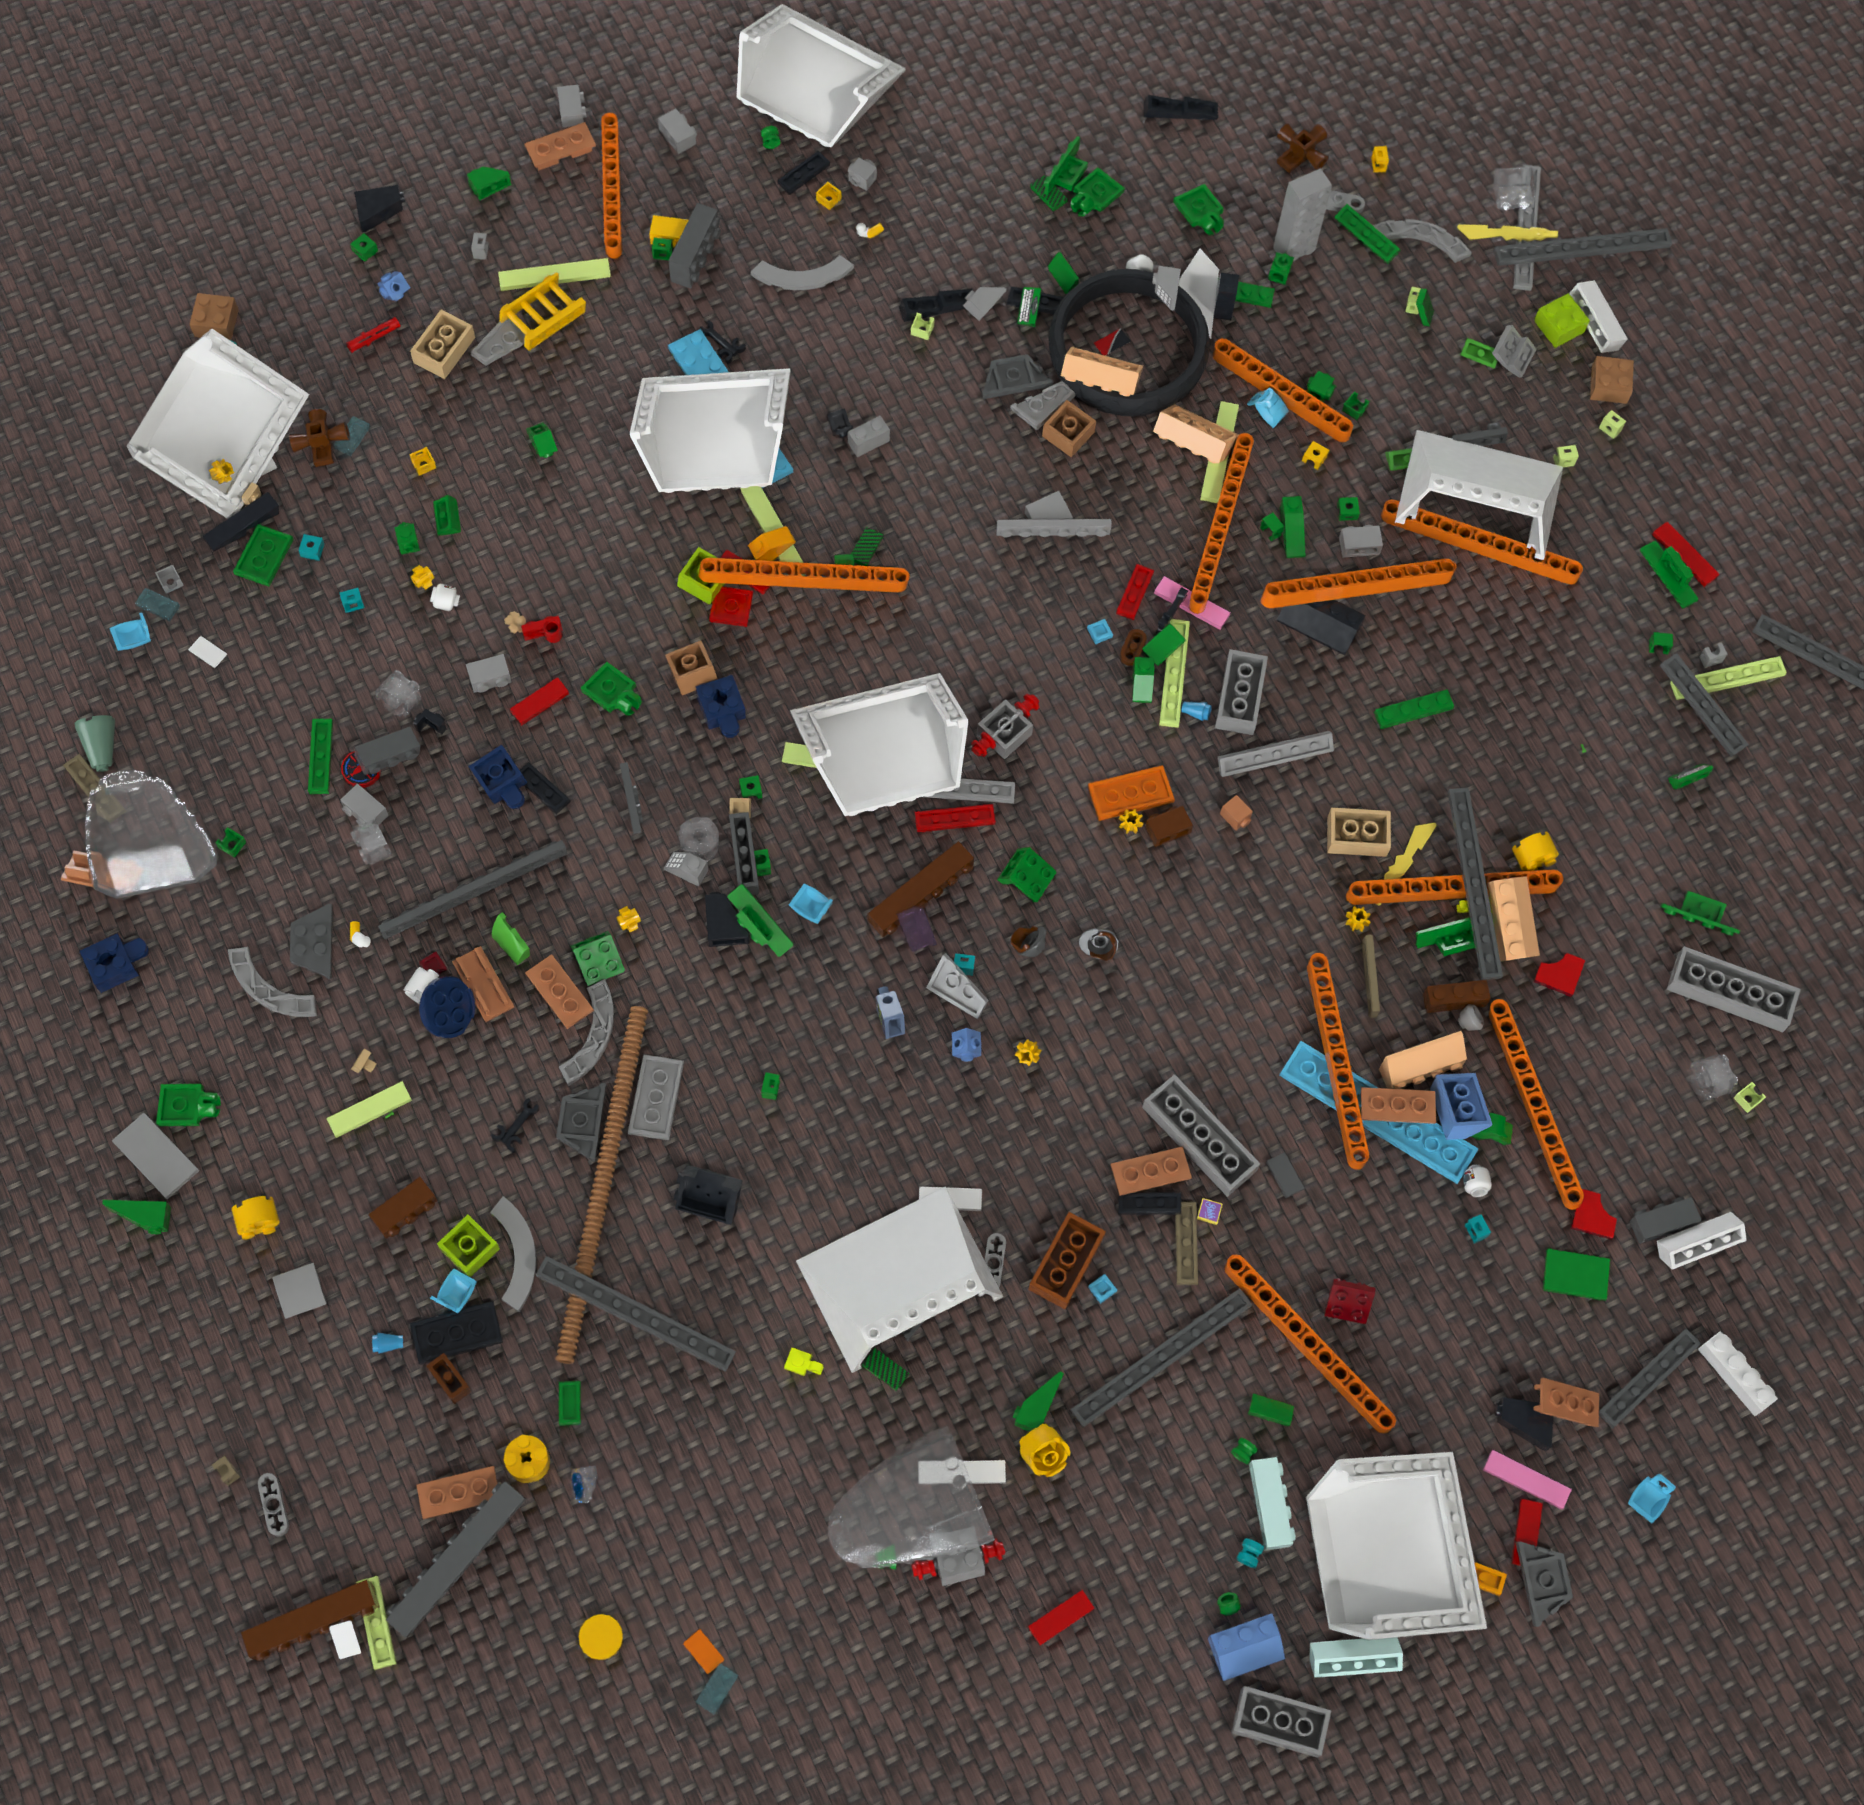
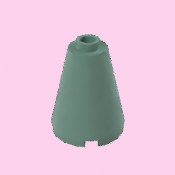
M100 715L92 716V719L88 721L85 718L77 720L74 723L75 729L91 768L96 769L97 772L108 771V768L112 766L115 718Z

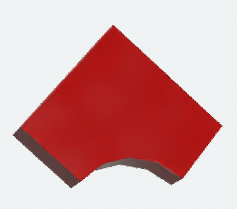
M1566 953L1563 959L1557 963L1547 964L1541 962L1534 982L1572 997L1585 960Z
M1582 1189L1584 1198L1581 1205L1574 1210L1571 1229L1612 1240L1617 1218L1609 1215L1604 1210L1600 1193Z

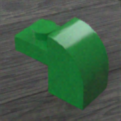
M1489 1113L1492 1126L1470 1136L1476 1140L1493 1139L1503 1145L1511 1144L1513 1125L1506 1122V1117Z

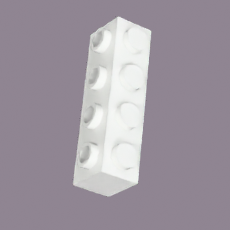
M1595 280L1577 283L1569 294L1590 320L1587 328L1601 353L1618 351L1628 338Z
M1732 1212L1657 1240L1659 1258L1671 1269L1683 1266L1747 1241L1745 1225Z
M1721 1331L1698 1348L1754 1416L1764 1411L1778 1399L1775 1396L1774 1390L1761 1380L1759 1372L1750 1367L1746 1362V1357L1733 1347L1730 1338L1722 1334Z

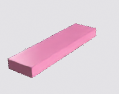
M1164 576L1155 589L1154 594L1173 603L1183 586ZM1188 590L1187 597L1179 608L1221 630L1229 618L1230 612L1210 601L1207 602L1204 612L1200 614L1191 612L1189 601L1192 591Z
M1494 1450L1490 1452L1483 1471L1561 1510L1564 1509L1572 1490Z

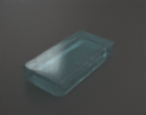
M354 416L347 424L350 440L336 441L334 444L335 449L352 456L370 428L369 423Z
M147 588L143 590L135 602L137 607L168 621H171L180 607L178 602Z
M719 1664L695 1703L715 1715L739 1676L722 1664Z

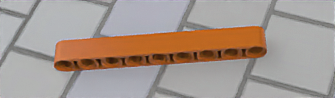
M606 113L601 119L604 243L606 255L611 259H616L622 255L619 126L617 116L613 113Z
M1221 338L1215 342L1213 358L1216 362L1261 391L1267 390L1269 387L1272 388L1289 410L1338 442H1347L1353 430V423L1348 418L1229 340Z

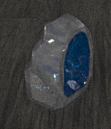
M596 1466L572 1469L570 1479L574 1497L580 1503L588 1502L592 1499L593 1491L596 1488V1480L598 1479Z

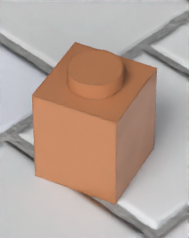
M1236 795L1222 806L1220 815L1235 830H1238L1240 827L1245 828L1251 822L1253 811Z

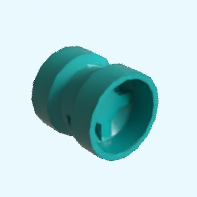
M1245 1538L1242 1543L1243 1549L1238 1553L1236 1560L1246 1566L1256 1568L1259 1562L1258 1556L1262 1554L1265 1547L1256 1541Z

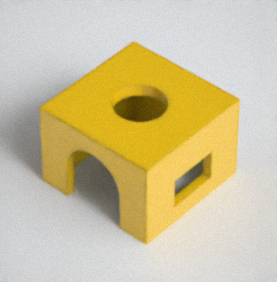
M1387 146L1374 147L1371 156L1373 172H1386L1389 163Z
M829 182L816 192V201L828 210L832 209L842 199L841 191ZM826 197H831L832 199L828 201Z
M1313 441L1304 453L1302 461L1306 463L1308 459L1312 460L1315 464L1314 468L1318 470L1327 458L1329 450ZM1313 451L1318 452L1319 455H1314Z
M427 447L409 454L419 476L436 469L435 461ZM421 462H427V464L420 466Z

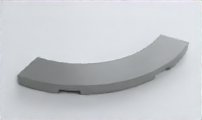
M1405 219V221L1389 220L1373 225L1389 240L1412 238L1433 244L1443 250L1454 263L1470 257L1472 253L1459 238L1453 237L1446 232L1447 230L1428 222Z
M839 255L832 262L817 269L789 271L774 267L762 260L751 271V276L767 285L779 286L786 290H810L824 287L825 284L840 280L854 269V265Z
M249 947L228 949L230 964L237 980L255 1001L274 1012L295 1017L317 1016L314 995L286 994L277 990L262 979L252 963Z
M605 979L587 988L594 1009L593 1022L586 1039L587 1041L582 1049L570 1060L559 1066L568 1086L578 1081L595 1066L609 1043L613 1030L614 1008L611 993Z
M502 1197L490 1214L503 1225L509 1234L515 1258L513 1276L506 1293L502 1297V1301L520 1312L531 1292L536 1274V1249L534 1239L525 1219L510 1201Z

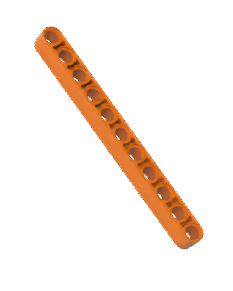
M1242 433L1237 437L1189 601V609L1195 614L1204 612L1254 442L1253 437L1248 433Z
M1391 499L1386 501L1381 513L1382 520L1388 524L1566 584H1575L1583 571L1582 564L1578 561L1546 551L1544 560L1534 558L1536 550L1533 547L1527 548L1525 543L1418 508L1415 519L1406 518L1404 524L1396 523L1395 519L1400 502Z
M705 558L701 561L699 578L707 583L903 592L907 588L910 577L909 572L904 568Z
M1439 559L1271 582L1264 589L1261 603L1267 608H1277L1443 585L1451 581L1456 570V564L1450 559Z
M1558 870L1486 873L1485 880L1487 885V882L1527 876L1530 894H1546L1557 891L1563 882V875ZM1462 875L1356 881L1351 884L1346 893L1347 901L1353 905L1466 898ZM1548 879H1553L1556 884L1550 883ZM1529 880H1533L1536 885H1532ZM1451 885H1456L1459 890L1453 889ZM1431 886H1436L1439 891L1433 890ZM1411 887L1418 888L1419 892L1413 891ZM1392 888L1398 889L1400 893L1393 892ZM1372 889L1378 890L1380 895L1375 894ZM1353 890H1357L1361 896H1356Z
M1315 953L1311 956L1307 965L1309 982L1347 1162L1351 1168L1359 1170L1365 1166L1369 1159L1367 1141L1328 959L1322 953ZM1313 962L1320 963L1322 967H1315ZM1317 981H1323L1326 986H1319ZM1321 1000H1327L1330 1005H1323ZM1325 1019H1331L1334 1024H1327ZM1329 1038H1335L1338 1043H1331ZM1333 1057L1340 1058L1342 1063H1336ZM1337 1077H1344L1346 1079V1082H1339ZM1341 1096L1349 1097L1350 1102L1343 1101ZM1350 1115L1354 1118L1355 1121L1350 1122L1345 1118V1116ZM1349 1135H1356L1359 1141H1352ZM1354 1155H1360L1363 1161L1355 1160Z
M1496 999L1491 1003L1489 1010L1491 1023L1561 1200L1566 1208L1575 1210L1581 1205L1584 1198L1582 1188L1509 1005L1502 999ZM1501 1008L1504 1013L1497 1014L1494 1009ZM1508 1026L1511 1031L1504 1032L1501 1027ZM1514 1044L1518 1047V1050L1512 1051L1508 1045ZM1523 1063L1526 1068L1518 1069L1515 1064ZM1529 1081L1533 1084V1087L1526 1088L1523 1082ZM1537 1100L1541 1105L1535 1107L1531 1105L1530 1101ZM1543 1118L1547 1120L1548 1125H1540L1538 1119ZM1551 1137L1556 1143L1550 1145L1545 1141V1138ZM1553 1157H1561L1563 1163H1555ZM1560 1176H1568L1571 1179V1182H1563L1560 1179ZM1568 1195H1576L1579 1201L1571 1202L1568 1199Z
M1237 1254L1230 1256L1224 1269L1231 1280L1377 1432L1382 1434L1388 1433L1396 1424L1394 1414L1242 1256ZM1230 1263H1238L1240 1269L1233 1270L1230 1267ZM1245 1278H1252L1255 1281V1285L1250 1286L1246 1284ZM1259 1294H1268L1270 1300L1263 1301ZM1274 1309H1282L1284 1316H1277ZM1296 1324L1299 1327V1332L1291 1331L1289 1325ZM1304 1340H1312L1314 1343V1347H1307L1304 1343ZM1319 1355H1326L1329 1358V1363H1322ZM1334 1371H1341L1344 1374V1379L1336 1378ZM1349 1387H1357L1359 1395H1353ZM1365 1402H1371L1374 1405V1411L1367 1410ZM1380 1418L1388 1419L1389 1427L1381 1425Z

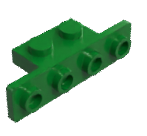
M1076 136L1074 141L1069 143L1066 153H1062L1059 163L1054 165L1051 175L1045 178L1043 184L1045 195H1049L1055 184L1072 191L1087 169L1088 162L1074 157L1079 150L1080 137Z
M1653 541L1640 549L1642 555L1681 608L1684 609L1698 601L1699 598L1688 585L1694 575L1690 567L1685 565L1680 554L1672 546L1663 551L1657 541Z
M744 884L739 885L727 896L740 911L736 915L738 923L750 931V936L754 942L760 943L762 946L767 943L778 957H781L794 945Z
M1688 890L1681 909L1661 902L1660 906L1665 908L1663 912L1670 915L1682 914L1684 915L1683 919L1690 922H1695V919L1703 922L1702 926L1711 929L1717 926L1722 928V933L1731 936L1734 933H1740L1739 929L1720 923L1727 905L1725 903Z
M1470 917L1417 931V948L1436 944L1443 956L1474 949L1475 942Z

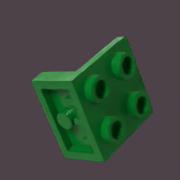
M1030 847L1018 848L997 880L1003 885L1014 884L1033 902H1038L1055 876L1056 870Z
M609 931L570 946L573 954L576 956L587 986L625 971Z

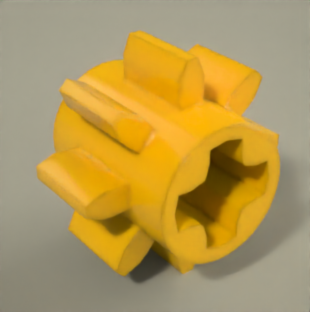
M224 459L211 463L213 468L209 469L212 480L218 481L219 484L232 480L230 475L234 471L231 463L225 462Z
M418 565L412 569L413 575L410 578L417 588L422 587L426 590L433 585L431 581L435 577L427 566L423 568Z
M1126 809L1124 812L1125 816L1120 815L1119 820L1123 821L1119 828H1124L1126 834L1129 831H1133L1136 834L1138 831L1137 827L1143 826V823L1139 821L1143 815H1138L1136 809L1131 812Z
M626 906L620 909V915L616 919L621 929H627L629 932L638 929L637 923L641 922V919L635 908L630 910Z
M1354 906L1352 912H1347L1346 917L1349 918L1346 925H1350L1352 931L1359 929L1363 932L1364 925L1369 926L1370 921L1367 919L1371 914L1366 913L1364 907L1357 909Z
M1027 1039L1024 1044L1021 1042L1018 1044L1017 1049L1019 1050H1017L1015 1056H1018L1019 1063H1025L1030 1066L1032 1061L1038 1062L1040 1059L1038 1055L1042 1050L1038 1049L1037 1042H1031Z

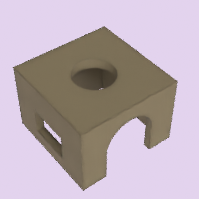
M226 1456L212 1464L213 1468L221 1475V1480L227 1486L241 1477Z

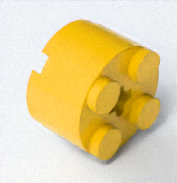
M1541 832L1528 836L1519 841L1521 844L1519 847H1516V845L1512 847V851L1522 871H1537L1539 867L1544 865L1549 867L1557 862L1555 858L1559 855L1549 832H1545L1543 836Z
M266 1196L253 1197L242 1201V1206L237 1208V1205H234L231 1209L237 1233L242 1236L243 1240L253 1238L255 1234L262 1232L264 1235L271 1234L276 1231L275 1227L280 1223L274 1199L271 1196L269 1200H266Z
M1042 1424L1033 1429L1019 1441L1021 1456L1036 1475L1051 1477L1061 1472L1067 1465L1066 1459L1068 1456L1070 1457V1448L1058 1432L1047 1424Z
M521 1435L512 1440L507 1446L504 1453V1463L515 1480L522 1483L536 1482L542 1479L548 1472L550 1456L541 1440L534 1436ZM525 1456H526V1457H529V1456H530V1458H531L532 1460H531L530 1462H528V1461H525V1462H524L523 1458H524Z

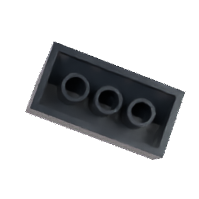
M1336 600L1285 606L1282 608L1277 621L1345 655L1359 632L1366 615Z

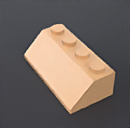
M1071 347L1066 353L1061 376H1064L1065 380L1075 382L1078 380L1082 381L1086 386L1093 387L1097 385L1101 386L1102 390H1116L1123 396L1134 395L1143 366Z
M1175 404L1160 412L1153 431L1164 440L1169 439L1175 442L1174 444L1178 447L1188 448L1193 454L1202 455L1212 463H1220L1225 460L1239 436Z
M1527 876L1487 882L1500 962L1540 956Z
M1459 1031L1386 1056L1379 1071L1387 1089H1404L1408 1084L1414 1083V1085L1424 1082L1425 1078L1431 1076L1435 1078L1436 1075L1444 1074L1445 1071L1451 1070L1455 1072L1463 1068L1467 1060L1463 1033Z

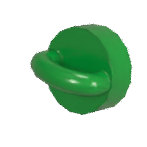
M1224 1593L1217 1600L1219 1610L1223 1615H1233L1241 1608L1239 1597L1236 1593Z

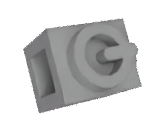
M858 158L848 168L849 181L866 191L877 179V168L868 159Z

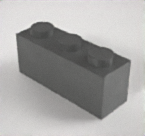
M411 727L355 747V758L364 775L376 774L381 769L388 766L394 767L404 760H413L420 753V744Z
M1680 1197L1673 1200L1672 1204L1665 1205V1203L1654 1206V1210L1648 1212L1646 1209L1634 1213L1635 1216L1629 1222L1638 1243L1642 1244L1696 1226L1702 1219L1692 1197L1688 1199Z

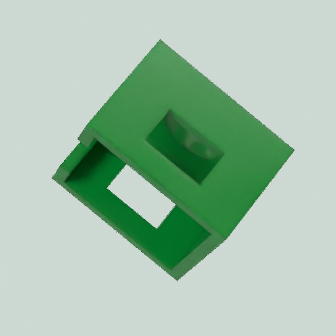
M365 233L350 244L352 251L364 262L378 252L377 244ZM362 242L364 244L366 242L367 245L365 247H361L360 243Z
M654 237L652 244L653 259L669 261L673 253L672 240ZM660 253L667 254L666 257L659 256Z
M1354 391L1344 403L1342 411L1358 420L1368 408L1370 401L1365 399L1364 403L1360 402L1357 398L1358 393ZM1353 406L1358 407V411H1356V410L1353 409L1352 407H1353Z
M1358 497L1339 498L1337 502V508L1340 507L1339 521L1358 520L1360 515ZM1346 505H1353V508L1348 509Z
M1272 512L1262 518L1260 529L1264 531L1270 528L1273 533L1268 539L1273 541L1282 535L1284 525Z
M1654 632L1649 640V653H1654L1655 645H1661L1663 647V654L1668 655L1673 647V634Z
M758 775L739 779L742 798L757 796L758 799H762ZM753 783L754 788L748 789L747 784Z
M227 827L225 838L222 841L218 839L216 845L219 849L235 858L245 845L246 840L243 836ZM232 841L236 843L234 848L228 846Z
M768 849L754 851L757 877L771 875Z
M765 1072L761 1090L762 1098L776 1100L780 1075Z

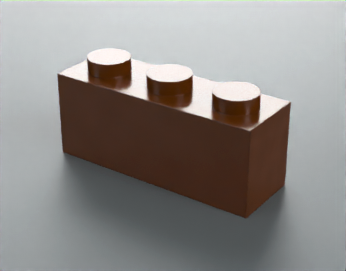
M1487 980L1427 986L1423 993L1426 1013L1464 1009L1468 1004L1475 1005L1477 1008L1486 1007L1491 999Z
M418 1177L368 1215L387 1239L388 1237L396 1236L404 1225H409L416 1221L418 1215L423 1211L431 1210L435 1206L437 1199L422 1178Z

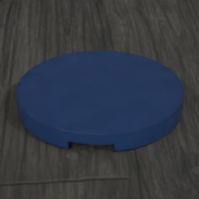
M444 976L433 980L427 985L420 999L419 1012L422 1023L431 1034L437 1037L454 1038L465 1032V1029L475 1015V998L472 990L457 977Z

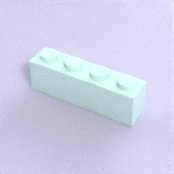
M1277 1457L1252 1460L1249 1463L1263 1545L1265 1547L1264 1550L1291 1547L1293 1541H1295V1531L1293 1527L1290 1528L1289 1524L1291 1510L1289 1506H1286L1285 1502L1287 1488L1281 1481V1476H1283L1282 1464L1278 1463Z
M1398 1637L1310 1643L1309 1661L1315 1678L1402 1671L1403 1652Z

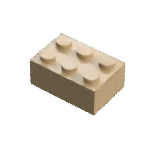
M440 310L411 349L413 363L446 379L475 339L473 326Z
M1347 808L1330 809L1327 818V853L1387 857L1391 848V811Z

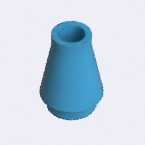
M1183 702L1182 713H1186L1201 721L1209 720L1212 706L1208 705L1207 702Z
M385 1333L372 1335L373 1352L380 1354L403 1348V1335Z

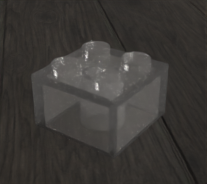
M1532 167L1495 169L1493 188L1497 209L1534 207L1536 188Z

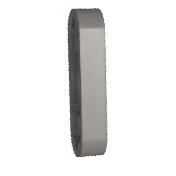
M994 1233L987 1240L985 1262L987 1264L993 1258L999 1261L1000 1266L997 1269L989 1268L991 1274L999 1273V1276L994 1275V1279L1000 1288L1006 1239L1002 1234ZM995 1238H998L999 1242L1002 1243V1245L998 1246L997 1253H1002L1001 1256L993 1253L994 1244H991V1242H994Z
M266 1473L258 1480L259 1493L267 1528L271 1534L280 1537L289 1530L288 1517L279 1480L275 1475ZM266 1479L274 1481V1483L271 1484V1490L273 1493L277 1491V1494L269 1495L268 1488L266 1486H263V1484H266L267 1482ZM272 1499L279 1501V1507L275 1511L268 1509V1502ZM270 1515H277L279 1522L284 1523L280 1527V1531L273 1528L276 1525V1520L274 1517L270 1518Z

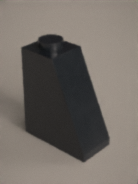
M398 185L354 192L362 233L369 231L403 211L402 203H405L403 191H399Z
M1220 274L1217 282L1213 319L1231 321L1237 296L1239 275Z
M712 892L709 895H705L709 947L749 944L748 932L746 928H743L738 923L737 913L726 894Z
M1503 1397L1499 1403H1496L1495 1416H1498L1497 1423L1543 1451H1547L1552 1447L1554 1416L1534 1411V1406H1539V1402Z

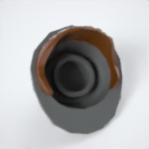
M1034 925L1032 928H1018L1011 936V944L1018 955L1036 957L1045 949L1047 930L1045 927H1036Z
M1106 928L1088 929L1079 938L1080 949L1085 954L1096 959L1108 961L1114 957L1118 950L1119 940L1117 936Z

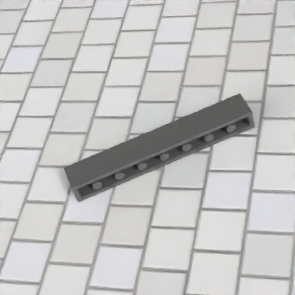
M506 1481L503 1484L499 1482L491 1491L493 1493L492 1497L488 1501L484 1499L477 1507L479 1512L474 1518L470 1516L461 1526L464 1528L459 1535L455 1533L447 1542L449 1547L444 1552L440 1551L433 1558L432 1562L434 1564L429 1570L425 1568L417 1577L419 1582L414 1587L409 1586L402 1594L404 1599L400 1604L395 1603L388 1610L387 1614L389 1616L386 1621L405 1638L412 1634L526 1501V1498Z

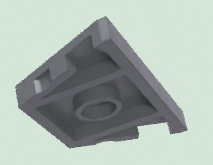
M1028 354L993 360L990 364L982 398L988 399L1052 386L1053 381L1042 373V369L1034 364Z
M628 762L621 763L620 768L633 834L642 833L640 823H643L637 787L636 785L632 786Z
M327 904L293 921L290 929L291 964L304 967L312 973L316 972L325 976L327 979H332V904Z
M606 1083L599 1084L600 1086L589 1090H581L577 1094L562 1097L556 1135L559 1141L595 1162Z
M1517 1541L1516 1547L1533 1626L1539 1627L1542 1625L1541 1622L1549 1615L1556 1613L1561 1605L1566 1604L1573 1598L1564 1554Z

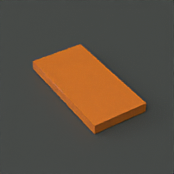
M1163 765L1088 783V789L1099 821L1125 815L1126 809L1129 812L1136 809V812L1174 803L1175 801Z

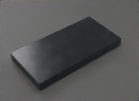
M494 1301L461 1309L459 1313L453 1311L410 1323L419 1365L430 1363L443 1353L448 1358L503 1343Z

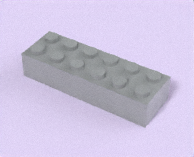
M1321 168L1288 182L1273 248L1276 253H1286L1294 257L1293 262L1303 255L1313 253L1316 249L1332 184Z
M1683 947L1677 955L1666 990L1784 1032L1791 1023L1801 989Z
M1175 1074L1144 1100L1142 1108L1179 1147H1183L1184 1152L1227 1197L1258 1170L1260 1163Z

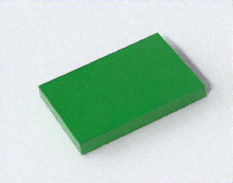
M257 524L233 570L234 575L269 587L294 540L293 536Z
M1547 1249L1543 1291L1606 1301L1610 1259Z

